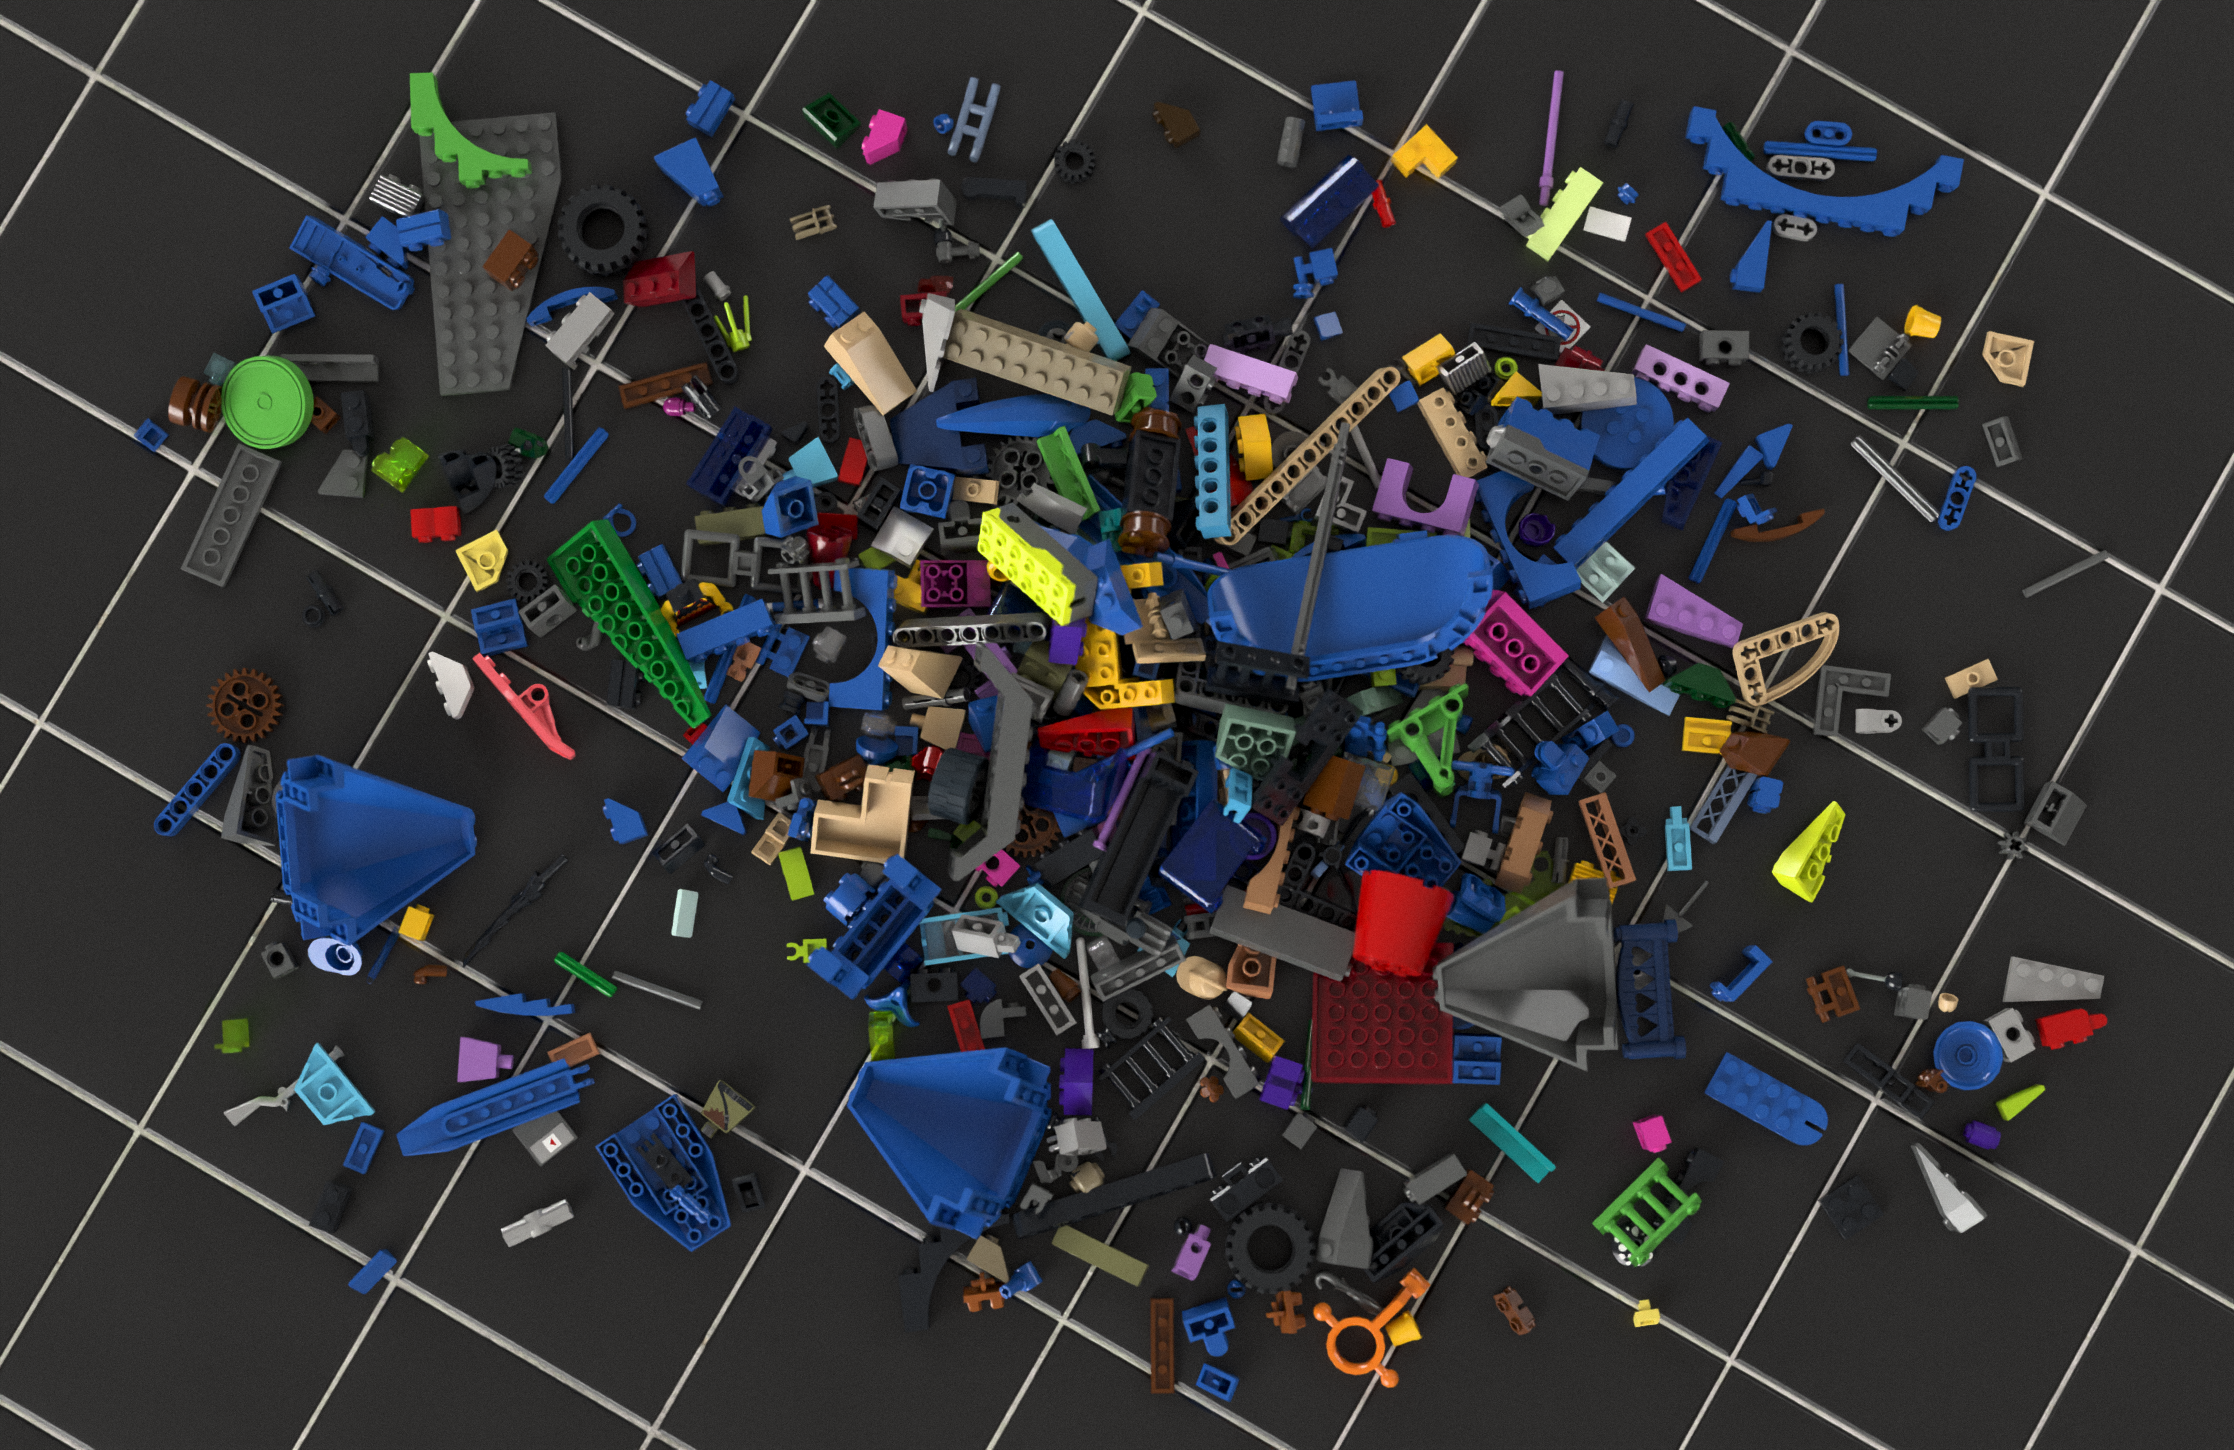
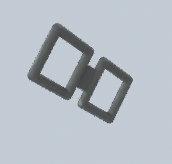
M688 529L684 533L681 581L685 583L691 579H696L701 583H713L715 586L733 588L736 585L737 575L751 576L750 588L752 590L782 593L780 583L761 582L760 572L763 546L780 548L785 539L756 537L754 539L753 551L739 550L740 536L737 534ZM693 539L730 543L727 578L690 574ZM808 558L802 564H808ZM798 572L797 585H791L792 594L803 595L800 574Z

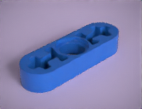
M1962 466L1953 474L1940 515L1938 516V524L1943 530H1953L1961 523L1976 481V472L1969 466ZM1967 472V477L1970 480L1965 481L1962 488L1955 487V485H1961L1962 477L1959 474ZM1959 492L1963 496V502L1960 505L1952 502V493ZM1952 509H1959V512L1954 511L1952 515L1955 523L1947 525V520L1944 517L1949 516Z

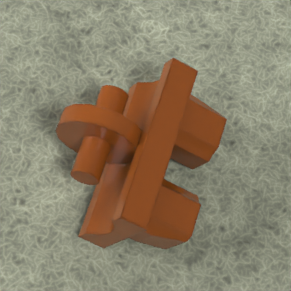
M979 1272L980 1279L971 1280L972 1286L963 1287L964 1303H967L970 1312L982 1310V1300H990L991 1308L994 1309L1004 1307V1297L999 1290L1005 1284L1003 1281L995 1282L994 1277L985 1278V1273Z
M1290 1290L1278 1292L1276 1294L1277 1302H1271L1272 1311L1266 1312V1317L1274 1318V1325H1280L1281 1333H1297V1329L1306 1326L1305 1316L1303 1314L1294 1315L1293 1306L1302 1305L1301 1292H1291Z

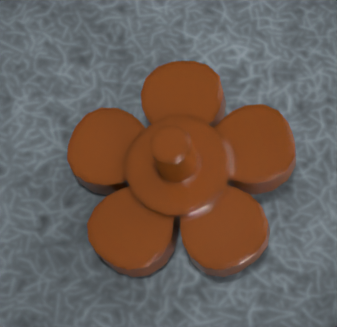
M1211 1076L1209 1079L1203 1077L1200 1080L1201 1086L1204 1087L1200 1090V1094L1204 1098L1209 1096L1211 1102L1218 1101L1219 1095H1222L1224 1092L1223 1087L1217 1085L1219 1083L1217 1077Z

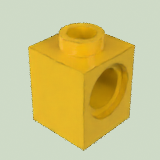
M417 904L416 907L409 906L398 933L419 941H425L435 915L430 914V909Z

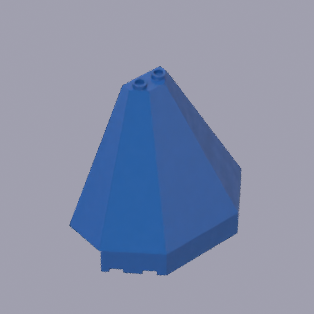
M317 754L287 761L288 771L283 773L280 782L283 789L277 791L275 796L282 879L286 895L291 894L293 904H291V909L296 922H301L303 940L330 935L339 942L350 946L475 855L477 838L474 834L475 815L472 809Z
M1007 1047L865 1062L859 1071L857 1083L849 1094L847 1107L929 1222L947 1229H956L978 1239L985 1226L990 1227L1001 1217L1000 1211L1004 1207L1010 1208L1015 1203L1051 1119V1109L1047 1106V1101L1051 1099V1084L1047 1082L1050 1067Z

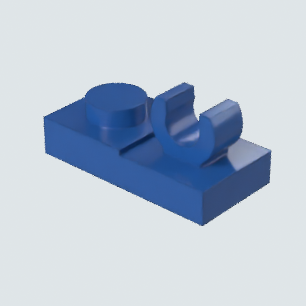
M1142 290L1116 321L1115 326L1118 331L1131 340L1151 307L1158 308L1160 303Z

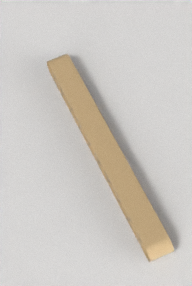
M1393 367L1376 370L1231 512L1230 538L1226 541L1223 537L1214 538L1215 542L1220 545H1234L1334 448L1340 431L1336 427V421L1340 419L1342 423H1349L1350 432L1400 382L1399 371ZM1385 372L1390 376L1388 383L1384 381ZM1369 388H1372L1374 391L1372 399L1368 396ZM1354 403L1358 406L1356 415L1352 412V405ZM1322 434L1326 437V444L1324 446L1320 443ZM1306 450L1310 453L1308 462L1304 459V452ZM1289 466L1294 468L1293 477L1288 475ZM1274 481L1278 484V491L1276 493L1271 488ZM1258 497H1260L1262 500V506L1260 509H1258L1255 505L1256 499ZM1242 513L1246 516V522L1243 525L1239 522V517Z

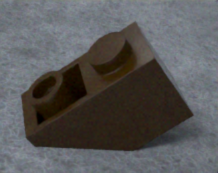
M1161 102L1154 103L1152 115L1158 125H1163L1165 129L1163 134L1169 144L1173 143L1175 148H1178L1200 136V128L1189 110Z

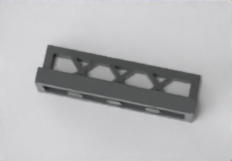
M281 354L282 358L294 363L304 373L309 382H379V359L375 355Z

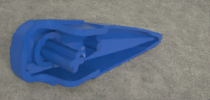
M1036 394L1007 398L969 407L937 418L936 423L938 428L946 430L1039 438L1040 436L1044 437L1053 434L1062 426H1065L1067 432L1076 426H1083L1087 423L1091 412L1088 407L1050 394Z

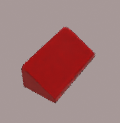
M817 513L818 525H824L823 529H831V525L844 527L851 530L853 540H857V515Z

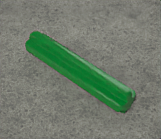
M559 952L555 957L554 962L604 995L612 997L617 990L615 985L565 953Z

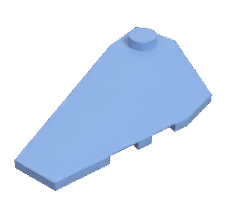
M1606 635L1587 672L1590 676L1670 716L1680 696L1677 693L1671 692L1670 688L1663 686V683L1649 693L1608 635Z

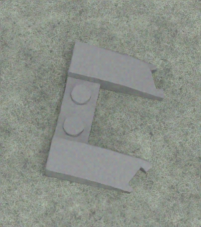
M1035 483L1031 486L1033 490L1031 494L1026 497L1021 493L1017 497V501L1054 524L1053 527L1060 529V532L1069 535L1077 533L1087 508Z

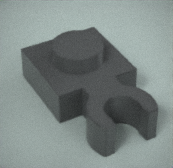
M1330 368L1326 369V373L1330 375L1329 380L1325 381L1321 377L1318 378V382L1322 386H1329L1331 388L1327 394L1340 405L1358 389L1343 375L1339 380L1335 378V373Z

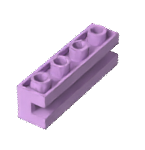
M1212 344L1209 345L1204 361L1217 367L1214 377L1217 378L1216 383L1220 380L1226 382V385L1230 388L1239 390L1241 387L1247 389V392L1257 397H1260L1261 394L1268 396L1270 401L1278 404L1290 402L1291 390L1293 386H1296L1298 380L1296 372Z

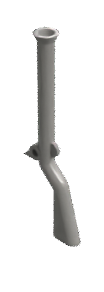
M335 1046L334 1050L329 1053V1056L334 1061L339 1057L345 1056L338 1046ZM298 1079L288 1088L280 1087L278 1089L279 1095L276 1097L259 1096L225 1111L224 1114L234 1126H237L260 1106L277 1107L281 1105L288 1112L289 1098L296 1093L294 1088Z

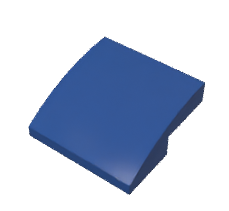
M516 598L471 610L474 629L478 636L480 651L483 657L528 646Z
M1454 1033L1453 1083L1500 1085L1501 1035Z

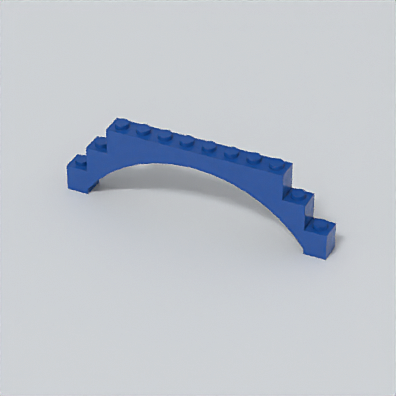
M1694 106L1690 112L1685 138L1691 139V142L1695 144L1707 143L1703 169L1708 170V173L1714 175L1725 173L1720 200L1726 201L1728 205L1739 206V204L1748 205V208L1752 210H1762L1764 208L1771 210L1770 212L1773 214L1782 215L1785 212L1797 217L1815 218V221L1819 223H1829L1830 221L1838 223V226L1844 228L1856 226L1861 227L1860 230L1864 232H1874L1876 230L1883 232L1885 236L1895 237L1900 235L1905 229L1908 210L1917 215L1927 213L1932 208L1935 188H1938L1937 190L1940 192L1950 193L1960 183L1964 159L1941 155L1936 160L1935 165L1927 172L1911 182L1892 190L1859 197H1833L1809 193L1776 180L1751 163L1734 146L1715 117L1716 110Z

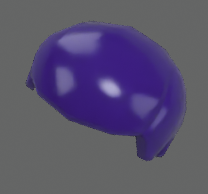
M1530 513L1525 515L1519 522L1518 534L1526 545L1532 547L1544 546L1554 537L1555 524L1549 522L1547 515Z

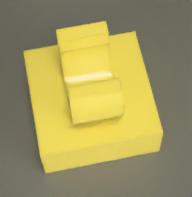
M1649 1299L1639 1301V1312H1635L1633 1317L1635 1327L1658 1324L1660 1320L1659 1309L1651 1310Z

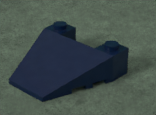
M976 378L952 381L890 419L892 440L898 457L897 465L910 466V464L956 473L966 477L989 474L985 444L962 447L961 431L938 428L936 423L937 418L981 404Z

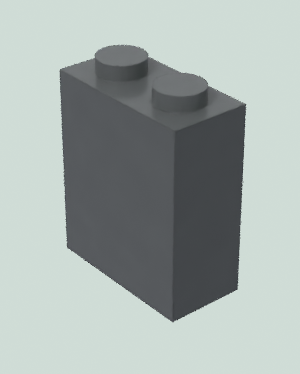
M1448 1153L1404 1181L1405 1188L1402 1190L1409 1201H1415L1420 1205L1466 1176L1467 1173L1455 1154Z

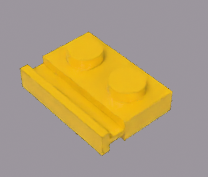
M1685 717L1682 751L1721 754L1719 750L1731 734L1732 721Z

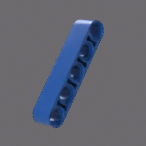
M220 744L154 821L155 831L160 835L169 837L178 834L240 761V749L232 744ZM230 748L233 755L231 759L226 761L223 755L225 750ZM215 766L217 768V775L214 778H210L208 771L211 767ZM197 784L202 786V792L199 796H195L193 793V788ZM181 802H185L187 805V810L183 814H180L178 811V806ZM166 820H170L172 824L168 832H165L163 829V823Z

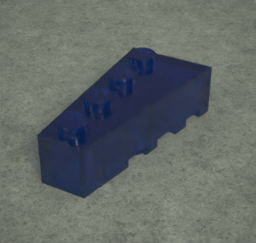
M1707 436L1709 442L1669 480L1662 522L1682 531L1722 446V442Z

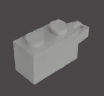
M962 914L952 929L957 949L961 951L999 958L1002 952L1015 953L1021 944L1019 937L1007 933L1003 922Z

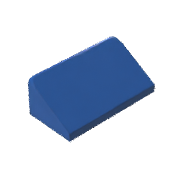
M387 1249L380 1250L356 1274L348 1285L360 1293L366 1294L397 1263V1259Z

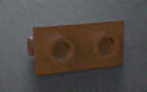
M1927 1068L1917 1076L1919 1080L1915 1083L1916 1086L1925 1087L1929 1092L1943 1093L1948 1088L1947 1082L1940 1075L1944 1071L1943 1069L1931 1068L1929 1070Z
M1508 1286L1502 1290V1293L1494 1295L1493 1298L1498 1309L1505 1314L1509 1320L1510 1327L1518 1335L1529 1333L1530 1329L1536 1326L1534 1322L1536 1319L1527 1306L1520 1310L1518 1309V1306L1523 1301L1515 1288L1512 1289Z

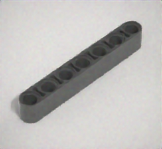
M1040 612L906 619L894 631L893 640L900 647L976 644L977 641L984 644L1040 641L1045 638L1051 628V618L1047 614ZM1035 624L1040 625L1043 628V630L1037 628ZM1013 625L1018 626L1020 630H1016ZM991 626L995 627L998 632L994 631ZM968 627L973 628L976 633L970 631ZM947 629L952 630L954 634L948 632ZM925 630L930 631L932 635L927 634ZM903 631L908 632L910 636L904 634Z

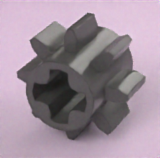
M789 535L782 542L783 545L780 547L782 549L781 556L786 562L794 564L797 561L799 564H802L808 558L807 555L810 553L808 551L809 545L804 538L796 536L793 539Z
M2018 831L2013 832L2012 837L2009 833H2004L2005 839L1997 842L2002 848L1999 854H2008L2007 860H2012L2014 854L2018 859L2022 858L2021 852L2028 850V847L2024 844L2027 838L2018 837ZM2012 842H2016V846L2011 850L2009 846L2012 845Z

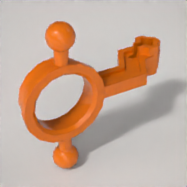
M1415 1268L1407 1272L1400 1280L1403 1287L1372 1321L1358 1316L1338 1321L1331 1314L1332 1311L1328 1304L1322 1302L1315 1305L1313 1309L1315 1318L1320 1321H1326L1332 1327L1328 1334L1326 1347L1328 1356L1335 1367L1344 1373L1353 1375L1366 1374L1374 1369L1381 1376V1383L1385 1387L1392 1388L1398 1384L1399 1376L1397 1372L1392 1369H1386L1380 1363L1385 1351V1341L1380 1329L1405 1305L1411 1295L1417 1299L1430 1287L1431 1284ZM1359 1325L1370 1330L1377 1344L1373 1357L1363 1363H1353L1344 1359L1336 1346L1337 1335L1342 1329L1347 1326Z

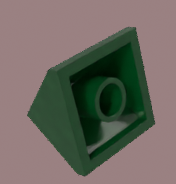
M830 93L802 109L805 119L836 149L862 124Z

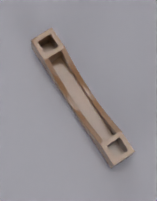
M1299 807L1293 810L1283 826L1277 824L1278 835L1274 854L1261 872L1250 879L1243 908L1270 914L1273 907H1278L1280 894H1276L1278 886L1283 885L1285 873L1281 872L1282 866L1287 864L1290 851L1286 849L1288 842L1292 843L1295 829L1291 827L1293 820L1297 821Z

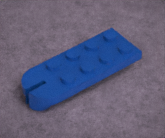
M1726 1052L1704 1094L1798 1145L1813 1144L1823 1135L1805 1125L1806 1120L1823 1131L1827 1128V1113L1820 1103Z

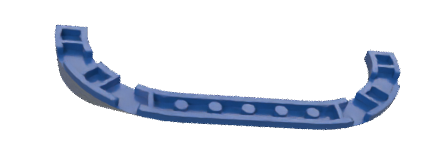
M1439 535L1326 553L1305 656L1310 657L1309 678H1298L1297 682L1316 681L1418 665L1436 659L1437 654L1447 648L1450 650L1456 648L1478 627L1485 616L1488 600L1492 596L1493 578L1485 547L1478 541L1468 537ZM1311 555L1246 565L1228 571L1217 578L1210 586L1207 594L1209 619L1217 640L1291 654ZM1252 670L1262 676L1265 674L1264 671ZM1275 674V676L1285 677L1287 681V675Z

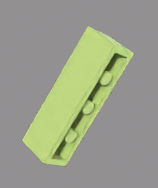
M1581 167L1577 173L1574 171L1570 173L1565 181L1568 184L1565 190L1559 189L1552 199L1555 204L1551 210L1546 208L1540 216L1545 226L1537 230L1536 233L1526 237L1529 239L1526 246L1547 261L1550 260L1603 184L1602 181Z

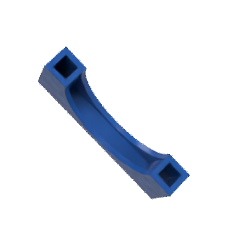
M1503 470L1477 480L1479 487L1474 501L1476 504L1480 503L1483 509L1481 511L1482 518L1492 528L1490 531L1492 540L1495 544H1499L1501 548L1499 551L1503 563H1508L1511 569L1508 573L1512 583H1517L1520 589L1518 595L1522 604L1526 603L1528 608L1532 609L1581 588V579L1572 561L1557 565L1534 562L1520 554L1507 536L1505 521L1508 512L1521 496L1534 489V485Z
M853 567L848 569L852 596L866 606L875 621L878 633L877 649L873 660L859 676L846 682L830 683L829 707L886 710L889 709V705L892 703L890 682H892L893 678L878 665L887 647L893 646L892 636L895 631L893 613L896 611L894 589L897 588V576L895 575V570ZM834 570V591L842 592L839 570Z

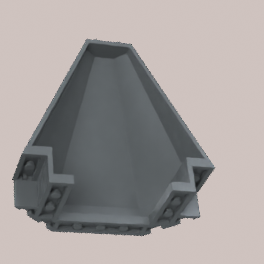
M1576 878L1437 962V966H1433V978L1438 980V987H1435V1001L1440 1002V1010L1585 1071L1588 1070L1590 1050H1618L1616 963L1612 903L1607 886V878Z

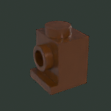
M316 397L314 399L311 422L327 434L341 416L319 397ZM318 409H321V414L319 416H315L314 413Z

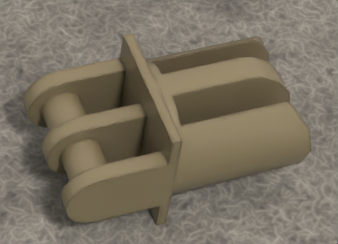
M826 205L817 209L812 208L813 211L790 218V222L795 224L792 227L793 231L799 232L795 235L796 240L818 233L822 235L824 232L836 229L837 224H834L832 220L834 215L830 213L831 206ZM823 212L824 217L817 219L816 214ZM820 223H827V226L820 228Z
M1736 699L1733 704L1752 710V712L1730 706L1729 712L1746 718L1748 721L1733 715H1727L1726 719L1746 726L1747 729L1767 734L1766 727L1767 724L1770 725L1771 721L1769 719L1774 712L1760 707V705L1753 706ZM1759 711L1764 713L1763 718L1757 716ZM1755 720L1761 722L1759 727L1754 726Z

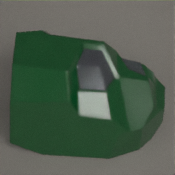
M516 427L512 431L508 444L516 448L515 451H518L519 455L531 459L543 457L549 449L542 437Z

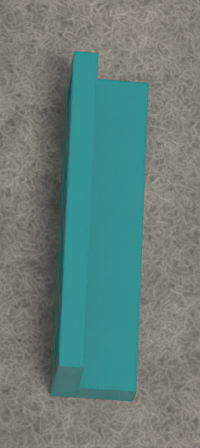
M1483 1103L1468 1119L1537 1183L1549 1171L1552 1172L1556 1168L1551 1161L1487 1103Z

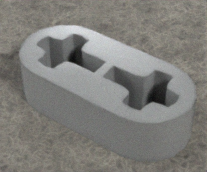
M1787 214L1778 216L1772 224L1773 232L1777 236L1799 241H1809L1817 232V226L1813 220ZM1784 220L1787 226H1792L1793 228L1788 227L1782 231L1781 226L1778 224ZM1805 225H1808V229L1811 232L1804 235V231L1797 228H1803Z

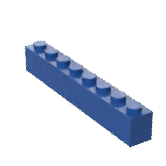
M1688 417L1684 421L1680 420L1672 428L1673 432L1667 438L1665 436L1662 437L1650 454L1646 453L1640 458L1639 465L1634 470H1628L1622 476V481L1617 486L1613 485L1605 493L1606 497L1600 503L1598 501L1595 502L1583 519L1579 518L1572 525L1573 529L1567 535L1563 534L1556 540V546L1553 548L1566 563L1572 561L1577 570L1709 442L1708 437Z

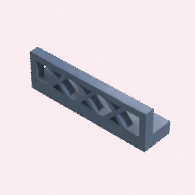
M1727 765L1690 826V830L1712 844L1717 843L1757 775L1748 772L1736 774L1735 769ZM1732 770V774H1733V775H1732V776H1728V774H1729L1730 771ZM1742 776L1741 780L1738 783L1737 777ZM1734 778L1735 790L1724 794L1723 782ZM1720 789L1721 795L1716 796L1717 792ZM1726 796H1730V798H1729L1728 801L1726 802V798H1725V797H1726ZM1722 798L1724 808L1721 812L1713 814L1711 802L1713 799ZM1708 809L1709 815L1703 816ZM1719 815L1716 821H1714L1713 816ZM1710 817L1712 827L1708 834L1698 829L1697 825L1701 819Z

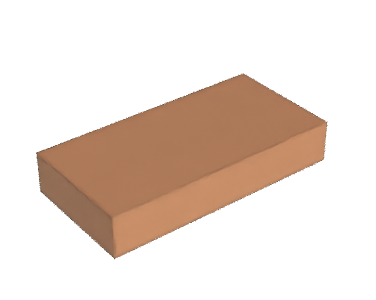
M591 1032L547 1052L552 1063L565 1058L570 1068L600 1054Z

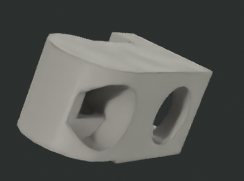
M1300 808L1299 815L1303 813V819L1299 824L1293 820L1292 828L1324 838L1331 820Z

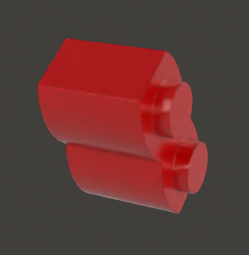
M457 506L410 510L412 538L418 539L419 543L433 542L432 538L441 537V541H453L455 536H461L460 508Z

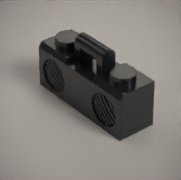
M1260 1156L1255 1158L1248 1164L1250 1166L1248 1170L1239 1161L1221 1175L1228 1185L1224 1187L1221 1184L1211 1191L1213 1196L1209 1199L1226 1222L1283 1181L1266 1157L1263 1159ZM1242 1171L1245 1176L1233 1184L1231 1179Z

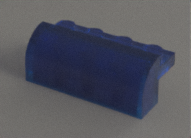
M1347 155L1281 216L1280 221L1295 237L1299 235L1313 249L1379 187V184L1364 170V166L1356 158Z
M734 407L686 485L712 502L724 507L743 478L738 467L740 461L746 456L756 457L773 428L754 415H749ZM753 461L745 462L743 465L745 473Z

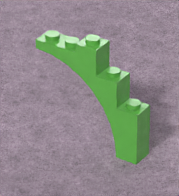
M410 73L411 128L420 136H431L432 133H435L436 156L442 159L443 162H455L458 159L459 181L462 185H466V188H479L480 185H486V175L489 178H502V175L520 178L525 177V174H532L531 163L528 159L507 158L492 154L475 146L463 137L452 125L444 111L439 96L438 81L434 73Z

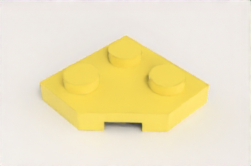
M497 529L455 550L476 592L499 581L508 549Z

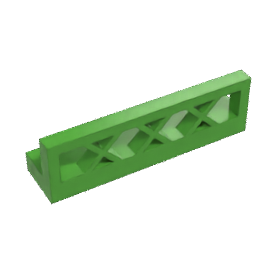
M1065 426L1059 427L1053 434L1041 437L1036 442L1058 494L1087 508L1081 521L1083 522L1092 519L1100 511V508Z

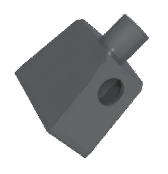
M1183 588L1161 597L1160 612L1173 640L1200 629Z

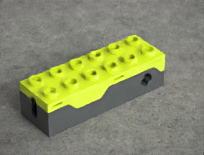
M1014 503L983 512L978 551L1061 626L1092 615L1098 581L1096 575Z

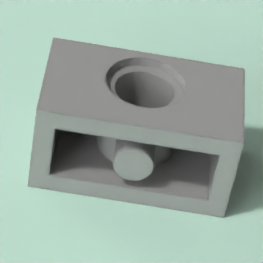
M2005 1008L1983 1020L1984 1025L1995 1033L2002 1045V1054L2005 1062H2013L2035 1050L2033 1045L2035 1040L2028 1030L2025 1031L2022 1025L2023 1018L2021 1014L2013 1008ZM2009 1028L2015 1030L2016 1035L2013 1040H2009L2006 1033Z

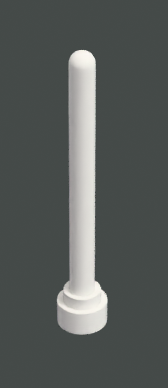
M1079 937L1076 940L1085 1028V1035H1083L1081 1045L1082 1049L1101 1048L1100 1038H1097V1034H1094L1085 939Z

